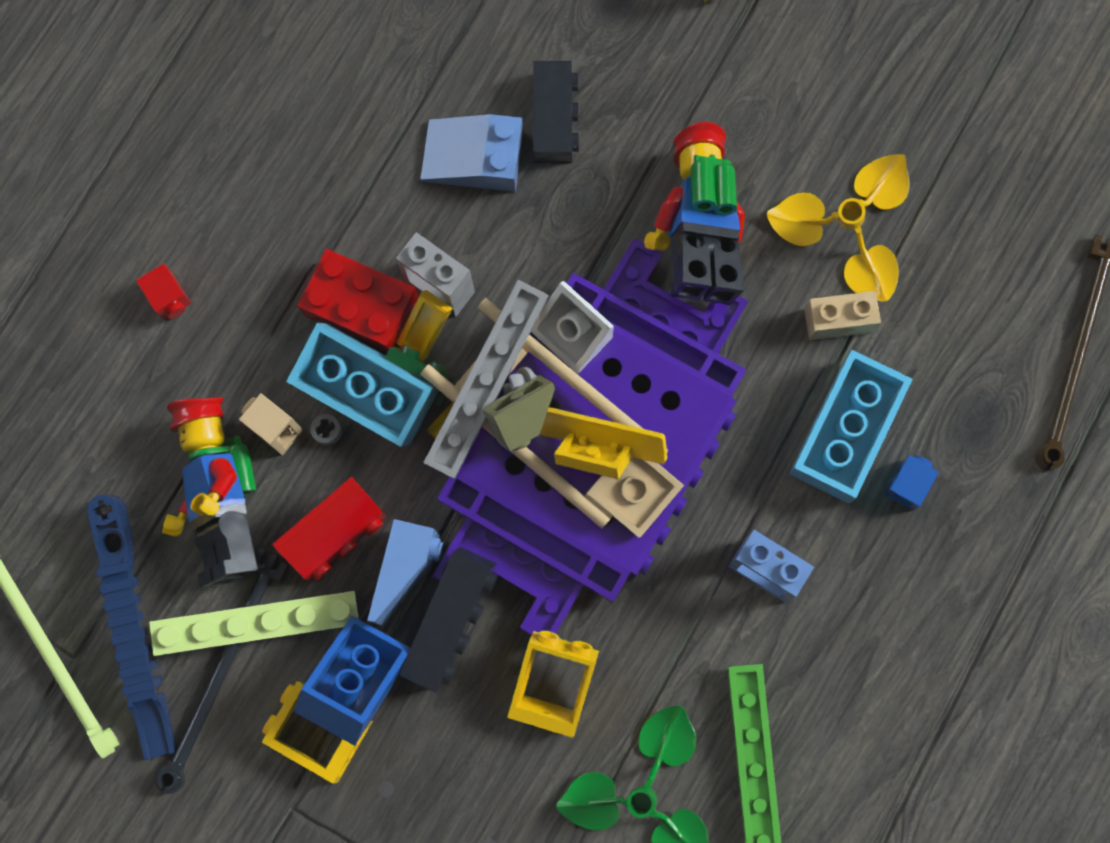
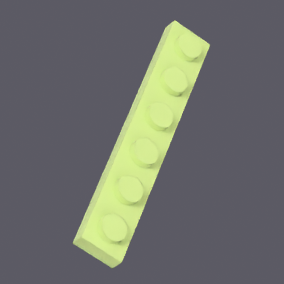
M355 591L150 621L149 623L153 656L340 628L346 625L351 616L357 619L359 617Z

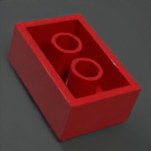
M326 248L298 304V308L305 317L318 323L330 324L351 337L388 353L390 347L396 346V341L419 296L415 287Z

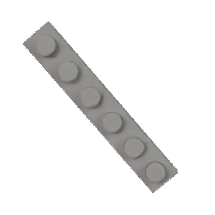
M517 280L424 461L425 464L454 479L456 478L486 420L482 408L494 402L498 397L549 297L548 294Z

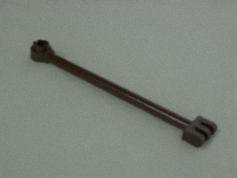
M1097 234L1092 239L1087 257L1098 260L1055 416L1048 440L1035 454V461L1038 467L1044 469L1051 462L1047 455L1048 451L1051 450L1056 453L1057 460L1050 463L1047 471H1053L1061 467L1065 461V452L1061 448L1063 444L1062 438L1110 270V238L1106 240L1104 248L1101 249L1103 237Z

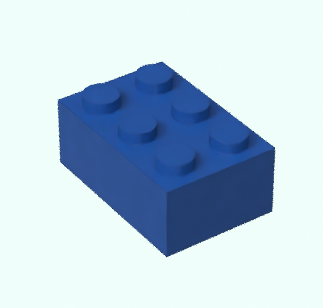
M351 616L302 687L294 712L355 746L399 677L411 648Z

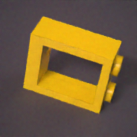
M533 631L507 718L574 738L599 651L593 649L586 642L573 641L572 643L559 639L557 634L550 631ZM537 650L586 665L573 710L524 695Z
M296 681L294 686L289 684L280 699V702L283 704L277 716H270L262 730V733L266 734L262 743L333 784L338 783L373 721H370L355 746L342 739L326 767L277 739L294 711L300 691L305 685L302 681Z

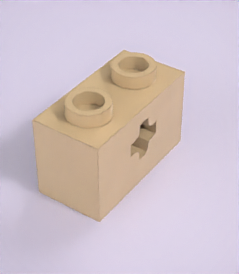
M876 291L813 298L809 300L804 309L809 340L874 333L881 324Z
M261 393L257 398H251L244 405L241 411L243 415L239 418L252 432L282 456L303 432V429L292 417Z

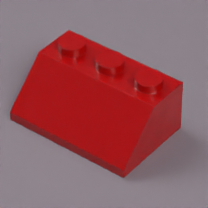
M351 477L272 545L304 579L311 581L315 578L318 581L332 570L330 564L339 556L344 559L355 551L358 547L356 542L365 534L369 537L376 533L383 526L384 523L381 520L386 515L355 479Z

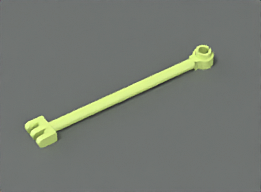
M0 559L1 589L87 731L86 733L95 750L104 759L115 752V747L119 745L117 737L110 727L103 730Z

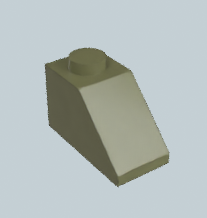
M539 375L482 408L498 444L511 452L512 450L525 448L530 444L531 439L540 435L555 390L553 382Z

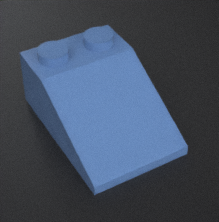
M488 114L430 119L421 182L516 192L523 139L522 118Z
M394 519L367 621L383 626L429 573L433 562L440 561L443 542L439 539L440 536L434 528Z

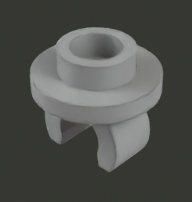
M528 367L519 368L516 374L508 377L510 383L503 385L504 395L537 376Z

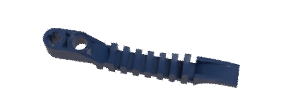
M99 495L94 497L87 507V514L99 559V569H96L98 578L102 577V586H99L101 595L104 594L105 603H103L105 612L108 611L109 615L107 623L108 628H111L113 633L111 637L112 645L116 646L117 653L114 654L116 662H119L121 668L118 672L120 679H123L124 687H122L123 694L127 696V707L135 720L144 760L175 753L176 746L165 693L157 694L156 687L161 685L163 681L161 675L153 677L152 670L158 667L156 659L149 661L148 654L153 652L151 643L146 644L144 637L148 636L147 627L142 628L140 620L145 619L143 610L138 611L137 603L142 602L140 593L134 595L133 587L139 585L137 577H133L132 572L134 538L126 505L117 495ZM106 505L112 506L113 511L108 514H102L101 508H104ZM112 533L117 534L121 539V547L118 551H114L109 547L108 539Z

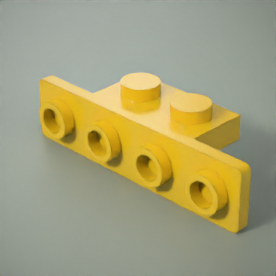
M551 407L548 408L540 432L543 436L563 440L554 453L556 464L614 479L620 478L633 457L659 464H664L667 460L666 438L663 433Z

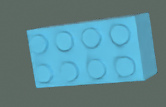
M327 323L316 324L286 381L400 447L412 443L439 392L432 384L385 359V355Z
M851 350L838 371L789 475L848 504L855 500L913 379Z

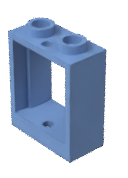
M753 530L745 538L728 566L784 603L797 597L814 569V566L756 530ZM777 552H781L783 554V559H780L779 557L775 556V554Z

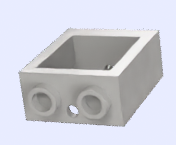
M417 232L396 257L404 281L421 293L427 289L453 309L450 314L455 317L475 293L470 270ZM437 255L442 256V260L439 262L434 260Z

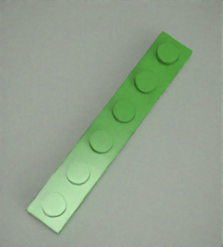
M763 664L727 667L745 843H781Z

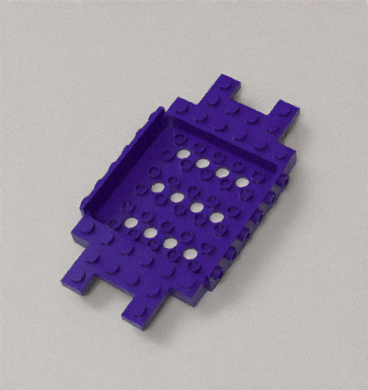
M636 238L631 242L604 289L575 273L571 275L566 283L614 326L613 338L578 375L643 429L665 435L666 448L668 449L667 460L664 464L660 465L684 485L683 488L640 538L614 516L612 522L601 529L578 508H568L564 504V496L556 489L552 488L548 492L537 490L534 481L538 474L526 464L521 474H509L505 469V463L510 457L516 455L498 444L496 438L482 427L456 478H448L437 498L439 503L465 517L466 520L432 576L439 581L441 580L453 551L460 546L497 563L494 574L537 598L520 626L522 630L531 635L533 631H550L556 634L583 587L613 604L628 576L635 579L639 572L643 575L646 574L654 560V557L649 555L655 543L662 546L671 528L666 526L672 514L678 517L687 502V499L682 497L688 486L696 487L704 473L703 470L699 469V466L705 457L709 460L712 459L720 445V442L715 440L721 429L727 432L736 417V414L731 412L737 401L732 398V395L742 380L746 369L721 356L719 352L744 311L748 300L739 296L731 305L710 302L705 311L702 312L676 297H671V294L648 282L663 253L656 249H647L644 243ZM530 332V335H531L535 340H537L541 345H543V346H544L546 349H548L552 354H554L558 359H560V358H559L553 351H551L543 342H541L532 332ZM530 352L527 353L510 374H516L519 368L528 367L536 376L540 375L553 382L555 390L552 400L558 403L559 410L613 422ZM609 359L619 361L622 366L621 373L616 377L605 375L602 370V365L605 361ZM639 375L647 377L651 382V388L643 394L635 392L631 386L632 380ZM507 377L505 383H510L508 377ZM502 389L496 400L504 396V392ZM664 393H676L680 398L679 407L675 410L665 409L660 402L661 396ZM541 433L531 439L530 444L526 447L584 496L601 477L598 474L556 464L554 453L563 440L541 435Z

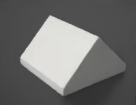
M562 281L543 307L531 332L578 374L613 338L614 326L569 285Z

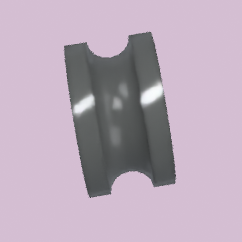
M322 414L312 421L311 434L319 444L331 446L340 440L342 427L334 416ZM328 422L331 427L335 425V430L330 431V437L325 438L322 433L318 435V430L323 429V423Z

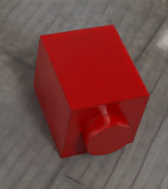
M165 263L136 280L155 312L163 320L180 316L186 310L185 307L192 304L175 275Z

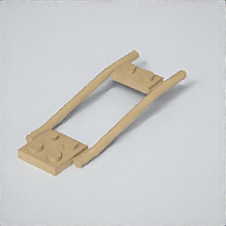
M487 298L478 306L479 310L496 323L501 313L497 306ZM529 334L509 375L527 353L530 352L613 422L643 429ZM475 362L455 386L429 364L420 375L455 403ZM486 419L482 427L495 438ZM527 447L511 451L601 529L614 516L638 538L645 533L684 486L659 463L633 457L619 479L601 475L584 496Z

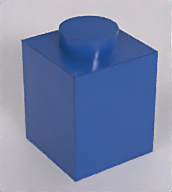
M909 455L902 460L884 495L914 511L921 506L939 471L933 469V464L926 458L918 455L914 457Z

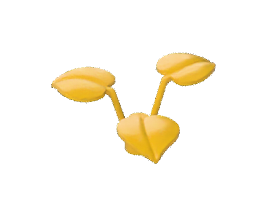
M904 154L884 156L872 161L859 171L855 179L854 190L857 195L866 198L865 201L855 198L846 199L840 204L838 212H833L831 216L823 219L825 207L822 201L811 193H797L787 197L776 207L767 212L768 221L782 239L796 246H811L819 242L823 235L822 225H828L835 220H838L840 226L845 230H854L861 254H856L847 261L844 269L845 281L853 292L876 291L877 301L886 302L891 298L897 286L899 275L897 259L893 252L884 245L873 246L867 251L861 226L865 219V207L869 206L872 202L878 209L890 210L898 207L905 201L910 183L906 156Z

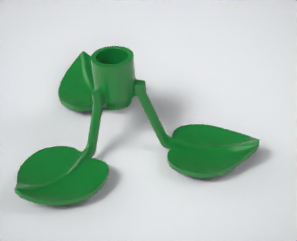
M681 705L663 708L652 715L643 725L639 734L640 751L644 755L656 759L645 785L635 787L628 798L615 797L616 786L613 780L607 775L595 771L584 773L574 780L556 805L557 810L574 824L590 830H605L617 823L620 811L616 803H621L623 806H627L628 811L637 818H645L650 815L652 818H658L664 822L655 828L652 834V843H709L706 826L696 813L688 809H679L669 818L666 814L655 809L657 795L651 788L662 761L669 766H679L689 761L694 754L696 734L685 708Z

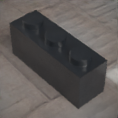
M533 61L534 163H572V152H579V132L572 133V122H578V102H572V92H578V72H572V61Z

